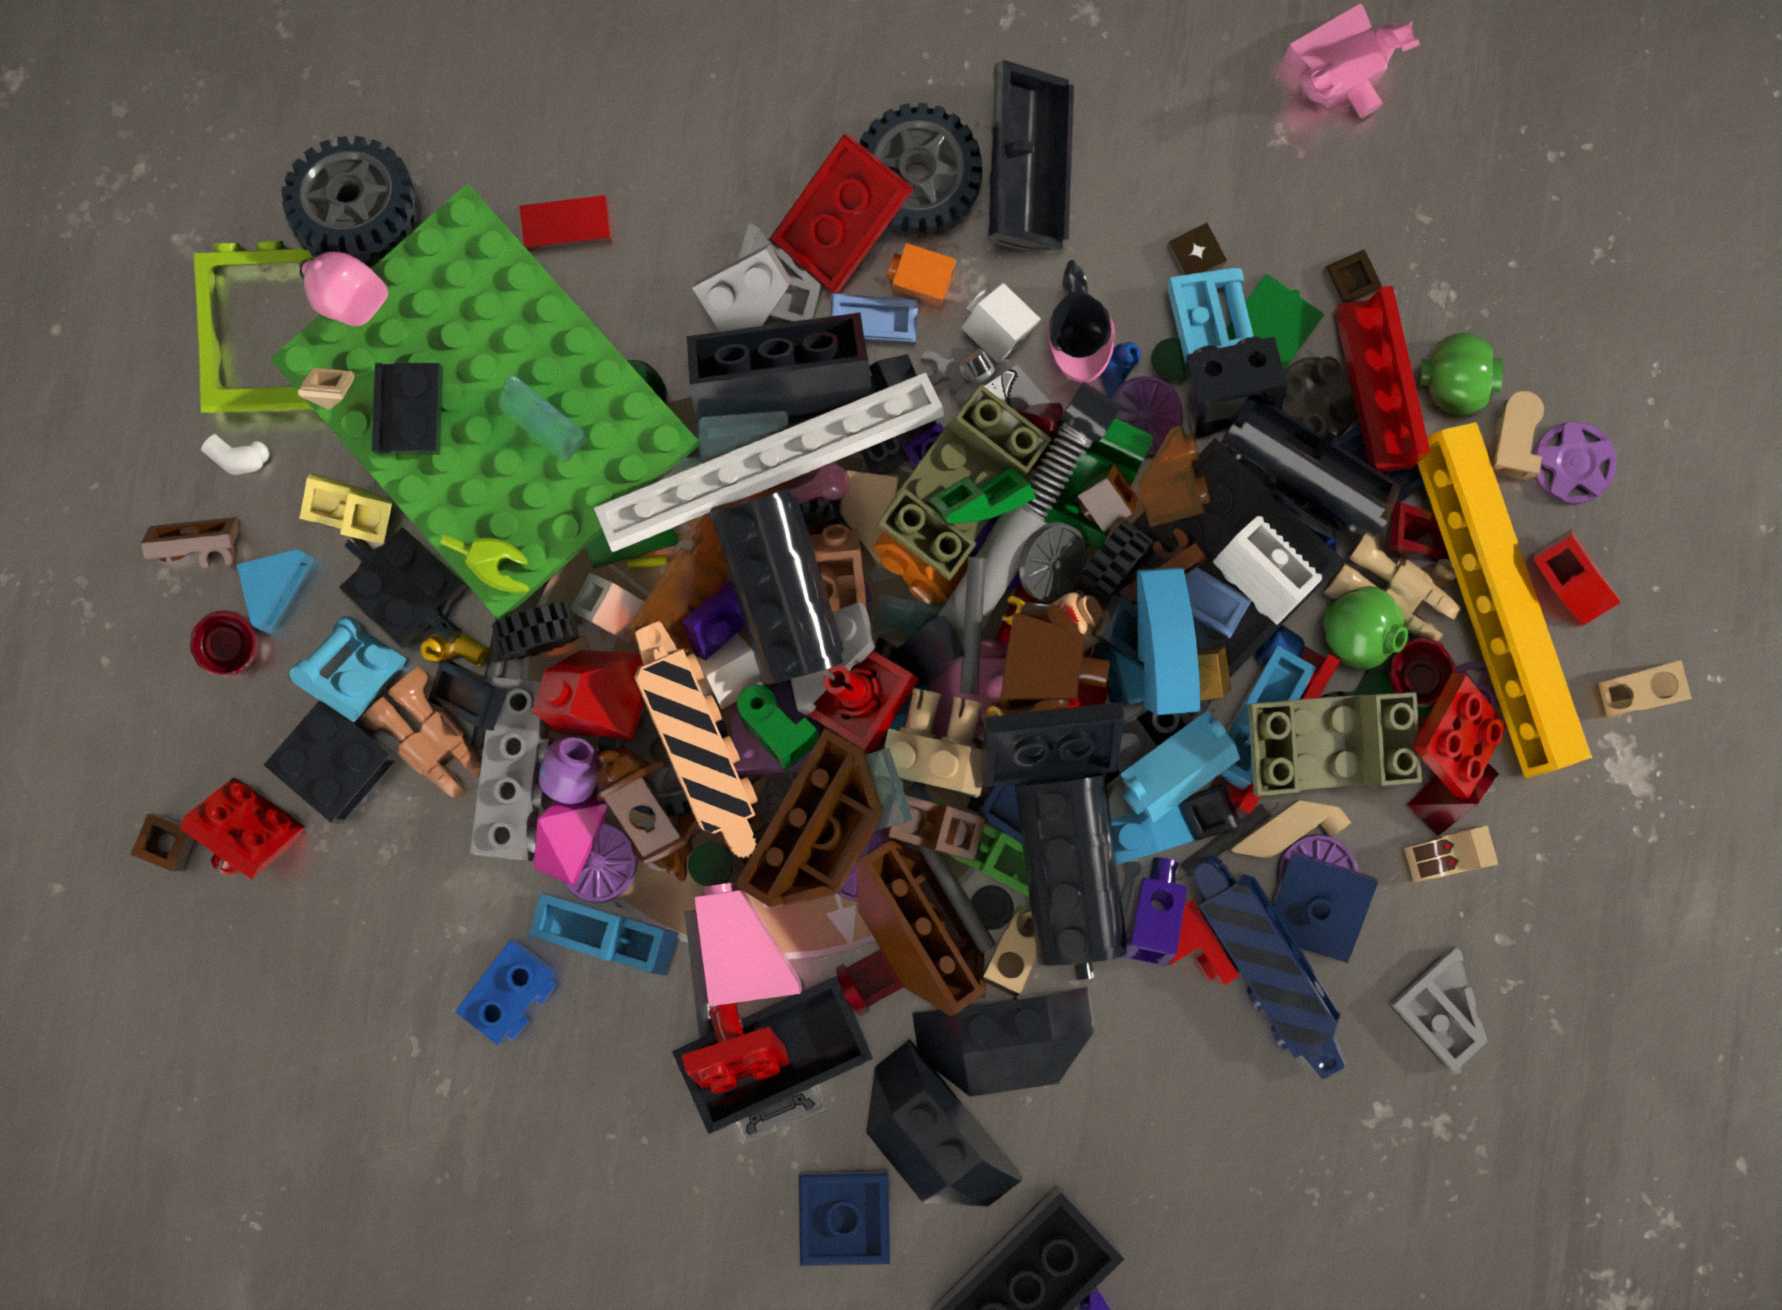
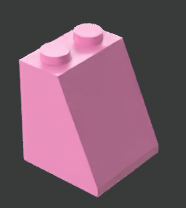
M734 883L705 886V896L694 898L709 1007L800 994L803 991L802 980L748 894L744 891H735Z

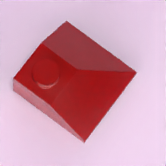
M578 650L544 671L531 712L560 734L633 740L644 705V699L634 679L638 666L643 664L641 655L635 653Z

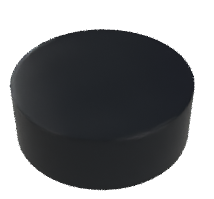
M984 886L978 889L970 900L988 930L1004 927L1013 916V900L1010 894L999 886Z

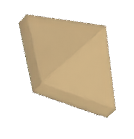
M311 368L298 389V396L330 410L343 400L355 379V372Z

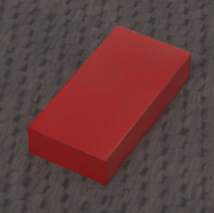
M606 195L519 206L523 243L529 252L612 241Z

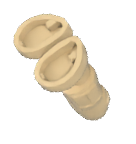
M1362 533L1351 548L1348 558L1379 575L1388 582V586L1382 589L1344 561L1337 568V572L1330 578L1323 593L1331 599H1338L1343 594L1361 587H1378L1388 592L1401 608L1404 614L1403 626L1407 628L1409 633L1418 638L1439 641L1444 633L1433 626L1427 619L1424 620L1418 616V611L1424 602H1427L1436 611L1455 620L1461 609L1459 604L1433 583V579L1411 561L1406 560L1397 565L1388 558L1380 546L1381 533L1375 538Z

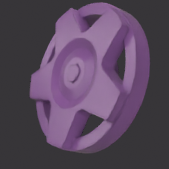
M1566 422L1555 426L1541 437L1533 455L1542 456L1541 466L1553 471V478L1551 484H1549L1540 467V473L1535 476L1536 482L1548 496L1562 503L1581 504L1595 499L1610 486L1615 476L1617 459L1611 440L1601 430L1587 423ZM1561 432L1560 444L1558 446H1545L1554 435ZM1583 432L1592 435L1598 441L1587 442ZM1607 460V472L1604 478L1599 470V465ZM1576 486H1580L1589 492V494L1582 496L1568 495Z

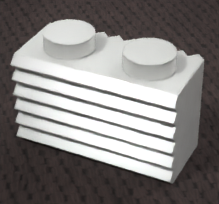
M1257 516L1239 532L1213 561L1222 571L1225 579L1235 584L1254 602L1256 609L1261 614L1268 616L1276 625L1322 580V575L1316 573L1315 568L1309 567V562L1303 561L1302 555L1296 554V550L1289 547V542H1284L1283 537L1277 535L1275 529H1270L1269 523H1264L1263 517Z

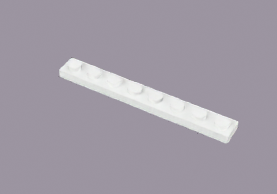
M925 372L597 506L594 510L611 551L615 552L944 417L943 406Z

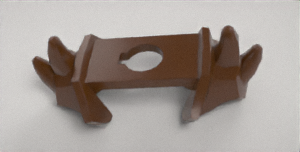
M622 746L602 751L598 755L597 787L599 792L596 795L597 800H606L632 840V853L645 864L652 862L661 869H666L669 874H674L679 881H684L687 876V857L693 851L691 835L698 823L695 816L686 811L685 813L678 814V828L648 784L646 777L653 776L664 767L663 762L650 764ZM639 805L650 807L656 815L653 823L654 827L646 830L645 827L635 825L629 817L630 811Z

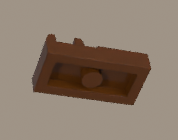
M237 517L149 526L140 543L144 559L159 558L160 561L171 562L179 560L191 552H200L198 557L199 563L205 569L209 568L212 562L210 552L217 551L224 556L225 565L231 566L235 558L233 544L239 533Z
M1178 528L1173 530L1174 535L1179 541L1178 548L1175 551L1167 552L1159 541L1153 543L1155 553L1160 558L1167 560L1160 567L1156 566L1153 569L1181 567L1184 569V574L1187 575L1210 559L1202 546L1194 543L1189 547L1188 536ZM1145 565L1137 570H1148L1150 568L1148 565ZM1137 570L1125 578L1128 585L1119 590L1121 596L1136 607Z

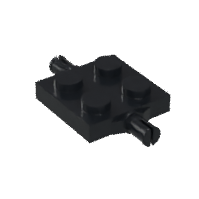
M401 527L387 542L375 550L362 539L351 537L353 542L349 539L346 541L344 547L357 557L361 563L358 569L339 586V589L396 644L404 649L419 634L431 628L436 630L448 644L456 641L453 635L457 638L460 637L462 629L458 628L445 615L450 604L466 589L465 584L405 528Z

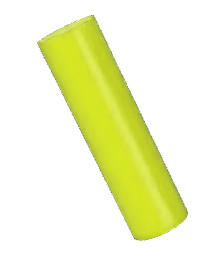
M666 554L627 560L628 570L668 565Z

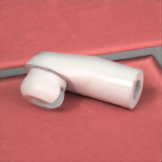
M216 434L210 436L201 447L202 452L232 475L256 472L262 468L263 463L269 458V451L261 442L253 441L249 445L231 448Z

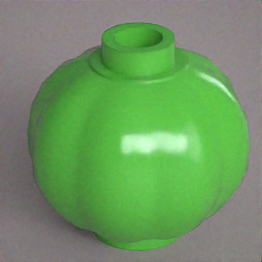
M1455 333L1445 337L1436 345L1430 355V359H1421L1419 384L1428 386L1434 403L1442 410L1456 415L1476 413L1488 405L1491 393H1500L1503 359L1493 358L1492 346L1482 337L1473 333Z
M1365 586L1343 594L1328 607L1324 616L1323 627L1326 632V641L1329 648L1345 665L1355 669L1367 670L1383 664L1395 652H1400L1404 648L1408 638V630L1403 626L1404 614L1401 608L1388 592L1378 587Z

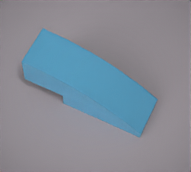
M1177 567L1137 570L1138 660L1144 663V708L1156 715L1200 711L1198 654L1184 569Z
M1276 646L1226 730V733L1235 742L1240 760L1219 774L1218 777L1243 791L1252 783L1248 704L1300 699L1317 667L1282 647Z
M541 893L528 936L649 973L667 975L679 932Z

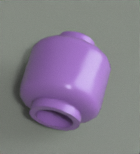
M574 737L560 739L550 744L545 752L539 771V785L543 792L551 799L566 804L580 803L588 799L597 784V768L599 765L597 750L587 741Z

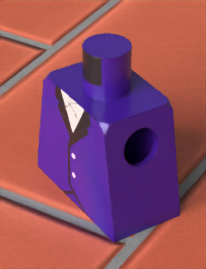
M1154 857L1150 877L1142 878L1136 886L1126 932L1127 954L1121 958L1165 967L1176 956L1187 893L1186 886L1176 884L1179 862L1168 858ZM1152 900L1160 902L1164 907V911L1154 908L1151 903Z

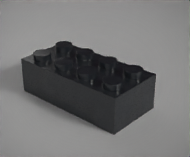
M860 312L686 336L689 384L697 429L708 427L724 428L730 424L751 421L767 422L774 418L794 415L811 416L817 412L835 410L872 395L869 362Z
M1057 1186L931 1310H1073L1124 1260V1257L1111 1241Z

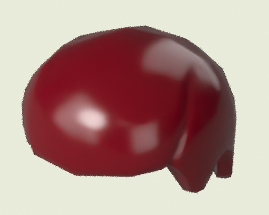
M230 610L211 612L194 626L190 635V652L197 666L214 676H233L239 674L251 665L257 655L258 634L250 621L239 612Z
M1419 637L1406 642L1400 652H1395L1392 655L1387 668L1388 681L1394 693L1416 692L1417 707H1429L1436 703L1451 674L1456 673V666L1442 643Z

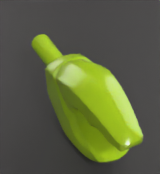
M446 534L443 535L440 544L466 555L465 564L488 586L511 593L523 594L529 592L530 587L513 580L509 575H501L499 572L500 563L506 559L528 566L526 557L512 544L494 538H478L474 540L471 546Z

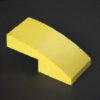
M310 473L306 481L299 519L341 528V535L384 544L393 501L358 486Z

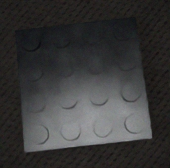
M1214 438L1132 525L1154 540V543L1156 541L1161 542L1167 552L1175 551L1179 545L1173 530L1176 528L1182 530L1188 536L1189 547L1194 543L1202 546L1210 558L1198 568L1243 593L1235 584L1225 579L1222 571L1213 561L1239 532L1257 516L1263 517L1264 523H1269L1270 529H1275L1276 534L1283 537L1284 542H1289V547L1294 548L1296 554L1302 555L1303 561L1309 562V567L1315 568V572L1322 575V580L1278 625L1268 616L1261 614L1256 609L1253 601L1231 638L1193 617L1197 649L1225 646L1229 676L1231 677L1344 560L1309 526L1280 506L1269 494L1271 490L1245 465L1233 457L1223 444ZM1152 545L1134 571L1145 565H1148L1150 569L1156 566L1160 567L1167 560L1160 558L1155 553ZM1126 581L1121 587V589L1128 585Z

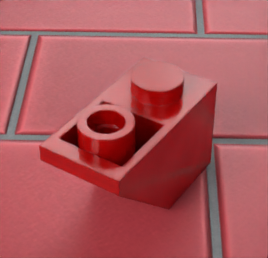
M1570 529L1534 552L1533 560L1558 597L1582 626L1621 603V600L1573 529Z

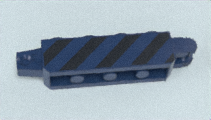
M1215 854L1204 856L1193 871L1195 882H1198L1197 886L1204 896L1199 907L1213 933L1217 934L1226 948L1224 951L1238 973L1241 972L1248 983L1247 993L1251 1002L1258 1011L1265 1010L1273 1023L1271 1026L1272 1034L1282 1049L1289 1048L1295 1059L1302 1055L1322 1079L1339 1072L1347 1063L1335 1036L1341 1016L1339 1009L1257 879L1245 874L1234 878L1226 864L1222 863L1223 860H1220Z

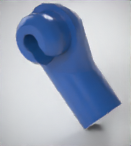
M1126 342L1117 344L1113 348V354L1109 363L1101 373L1106 395L1110 398L1125 383V379L1130 371L1140 361L1141 350L1137 344Z

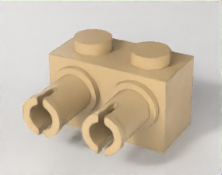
M913 688L905 728L900 727V731L888 729L879 773L980 796L983 785L981 776L983 750L977 749V744L973 743L983 703L954 697L947 736H942L941 740L935 739L936 735L932 734V729L941 694Z

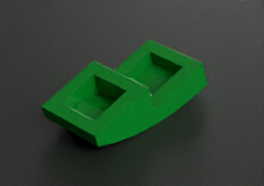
M1011 467L980 487L966 476L928 500L931 506L949 524L976 522L999 516L1023 506L1035 499L1036 496L1030 483Z

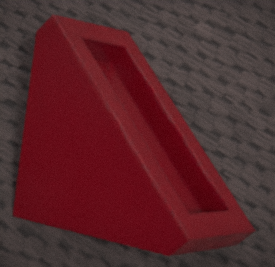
M1395 502L1382 549L1386 556L1397 559L1401 556L1409 560L1438 562L1441 559L1450 560L1435 514L1409 504Z
M1488 763L1469 799L1454 796L1435 774L1405 806L1433 834L1439 836L1480 803L1499 773Z

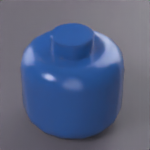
M1281 625L1256 651V657L1260 663L1265 665L1278 645L1301 658L1305 643L1300 635Z

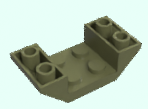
M980 384L942 430L892 498L877 526L946 579H952L977 544L974 540L990 518L976 522L949 524L931 506L928 499L966 476L978 487L1011 467L1023 477L1034 465L1051 441V438Z
M1416 692L1351 695L1248 704L1254 796L1300 793L1299 790L1358 785L1386 786L1422 783L1421 757L1412 747L1419 734Z

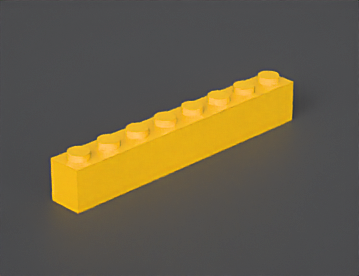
M1477 422L1443 429L1427 436L1430 453L1418 463V467L1524 778L1555 771L1592 758Z

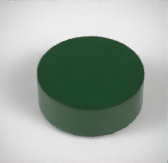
M1167 338L1160 341L1150 356L1152 373L1156 378L1164 380L1169 384L1183 381L1186 364L1180 339Z
M704 843L696 847L691 853L688 860V870L692 879L699 885H719L726 882L733 870V861L725 847L716 843Z

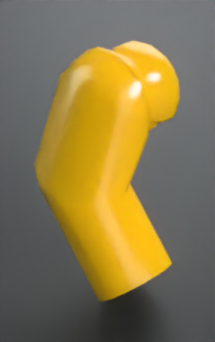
M462 632L459 638L453 635L456 641L452 644H448L439 633H436L423 640L420 646L422 657L429 662H440L441 659L449 660L461 656L474 665L480 666L486 660L489 653V647Z

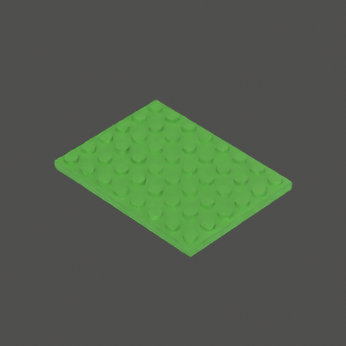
M467 183L371 268L385 283L388 289V296L368 322L360 326H351L319 314L274 354L270 360L297 391L311 368L355 372V379L343 400L330 410L309 400L306 401L499 620L510 615L603 532L594 510L595 507L660 481L701 443ZM375 363H439L443 366L440 455L375 454L372 452ZM446 534L471 546L474 540L478 538H494L512 544L526 557L528 566L506 559L500 563L499 572L501 575H509L513 580L530 587L529 592L523 594L511 593L488 586L465 564L466 555L440 544L443 535Z

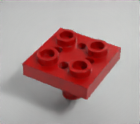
M872 651L861 663L855 664L850 671L841 665L829 668L828 672L833 674L835 678L832 680L824 675L823 684L826 691L814 702L817 707L807 714L870 755L874 753L919 681V678L875 651ZM876 671V678L874 677L870 681L869 678L874 676L872 672ZM881 700V707L879 708V710L873 711V709L876 708L879 704L877 701ZM845 716H851L849 719L846 720L844 718Z
M1452 673L1429 716L1418 715V723L1423 725H1418L1419 734L1412 747L1454 796L1469 799L1477 782L1481 779L1493 752L1500 743L1507 725L1467 675Z
M233 777L186 814L179 829L214 853L211 858V864L214 869L218 868L223 859L225 861L219 871L220 873L231 875L239 870L252 880L299 840L305 826L256 793L250 786Z
M736 1003L718 1005L709 1010V1016L712 1019L718 1041L717 1044L681 1055L686 1073L704 1091L711 1090V1093L725 1092L736 1087V1081L750 1076H753L754 1079L768 1078L779 1073V1067L790 1064L786 1047L770 1027L743 1034Z

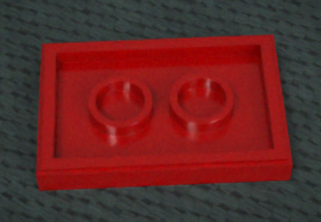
M843 134L769 240L778 248H781L832 293H839L914 188L849 134Z

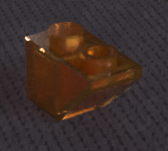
M1182 426L1171 428L1139 482L1150 527H1157L1205 514L1203 504L1211 503L1205 478H1196L1192 461L1200 459L1194 434L1185 435Z

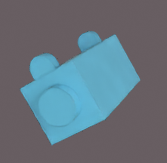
M1207 710L1122 772L1120 775L1127 788L1122 792V795L1137 815L1145 811L1154 823L1240 760L1235 742L1226 733L1220 721L1216 717L1214 718Z

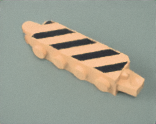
M660 621L644 626L635 631L643 664L638 666L634 679L696 821L701 829L713 834L721 831L725 842L728 844L727 847L730 848L734 855L737 854L738 858L740 856L742 858L745 856L749 857L750 854H753L757 844L747 819L755 816L751 804L758 802L748 777L741 780L738 777L733 763L740 761V758L730 736L722 739L715 722L722 720L713 696L709 695L704 698L697 682L704 678L700 665L694 653L686 656L683 649H677Z

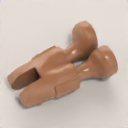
M418 666L398 681L388 693L422 725L420 731H415L401 717L396 706L387 696H383L375 702L358 722L367 731L373 732L379 729L394 737L401 743L398 747V755L413 770L421 775H426L442 791L456 798L465 788L456 778L455 774L445 765L456 757L463 767L479 778L482 758L467 740L462 725L457 722L453 715L445 709H439L435 712L427 702L423 689L428 677L426 672Z

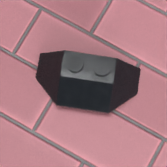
M1088 987L973 1003L953 1016H949L939 1009L912 1012L918 1050L939 1074L969 1097L1058 1084L1094 1033Z
M910 1039L875 1066L866 1133L922 1203L989 1207L1023 1180L1009 1160Z

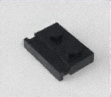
M375 363L372 452L375 454L440 455L443 366L441 364Z

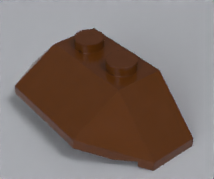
M827 729L823 730L735 884L736 887L770 908L782 907L839 893L883 816L864 750Z
M891 839L856 861L858 912L904 988L949 1016L956 1015L985 994L986 982L982 978L985 966L984 953L981 954L922 854L916 850L901 846L900 842Z

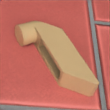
M1297 800L1230 847L1228 851L1233 854L1272 859L1319 824L1326 834L1332 837L1346 828L1351 821L1340 807Z

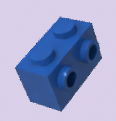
M510 940L459 1005L455 1013L496 1045L503 1043L507 1038L514 1042L530 1021L524 1016L534 1002L541 1006L556 988L557 984L552 979L558 971L519 940Z

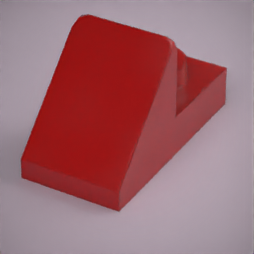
M1188 898L1185 900L1177 953L1168 965L1175 963L1198 949L1201 955L1195 959L1208 981L1210 982L1216 978L1219 984L1226 985L1238 978L1239 974L1195 901Z

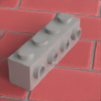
M493 677L492 681L507 688L494 731L486 730L470 854L532 861L536 845L538 809H543L547 800V794L543 792L539 785V771L545 752L550 744L553 743V739L548 738L549 725L531 712L541 682Z

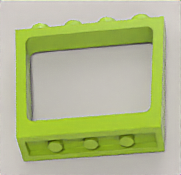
M283 241L257 242V251H241L240 243H213L214 252L194 253L201 413L313 409L304 398L298 396V391L293 385L230 388L223 383L215 271L222 265L302 262L304 259H314L315 257L311 256L308 249L305 251L301 246V249L284 250ZM386 246L387 252L389 253L390 246ZM375 252L370 254L372 263L369 264L371 268L381 260Z

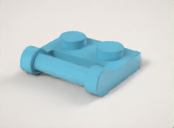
M1241 268L1170 277L1166 283L1185 364L1187 355L1192 354L1198 348L1214 345L1218 348L1236 345L1237 342L1244 338L1254 336L1241 287L1245 283ZM1216 289L1225 291L1236 336L1234 340L1228 339Z
M342 616L333 625L332 634L306 660H299L291 668L289 675L298 687L355 722L403 670L406 658L364 632L361 625L354 618ZM345 645L353 649L355 652L328 680L319 674L324 666Z

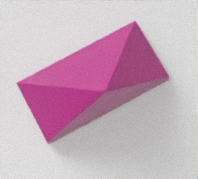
M590 796L580 803L566 804L556 801L537 820L534 869L575 886L610 809L608 803L598 801L597 798Z

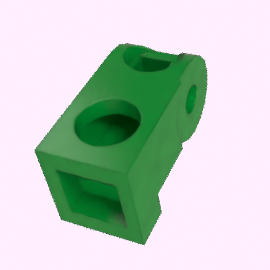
M753 685L744 689L739 695L737 707L745 729L786 772L814 748L818 741L817 729L805 717L795 725L777 707L775 696L770 689L761 685Z

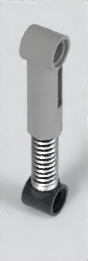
M1085 381L1081 384L1060 418L1064 423L1061 426L1062 430L1058 432L1060 437L1054 438L1056 444L1049 445L1051 452H1045L1047 458L1041 459L1043 465L1037 466L1038 473H1032L1034 479H1028L1036 498L1021 507L1001 514L976 557L986 558L982 631L990 619L994 608L1019 570L1021 554L1027 541L1039 528L1047 524L1042 516H1048L1046 509H1052L1050 503L1056 502L1054 496L1060 495L1059 488H1065L1063 485L1064 481L1069 482L1067 476L1068 474L1073 475L1071 469L1078 468L1075 463L1076 461H1082L1079 456L1086 454L1084 449L1090 448L1093 441L1100 442L1122 407V404ZM967 571L936 617L945 615L962 648Z

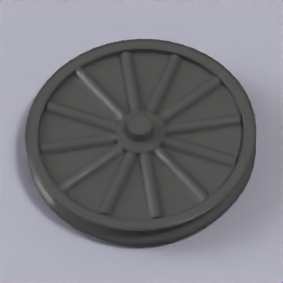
M1053 522L1042 526L1029 538L1021 554L1019 576L1024 590L1031 597L1042 602L1051 603L1065 594L1071 593L1077 587V580L1087 564V546L1082 534L1070 525Z

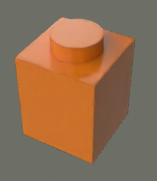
M906 243L902 255L894 253L887 273V278L893 280L892 294L908 299H918L920 303L942 310L955 271L956 259Z

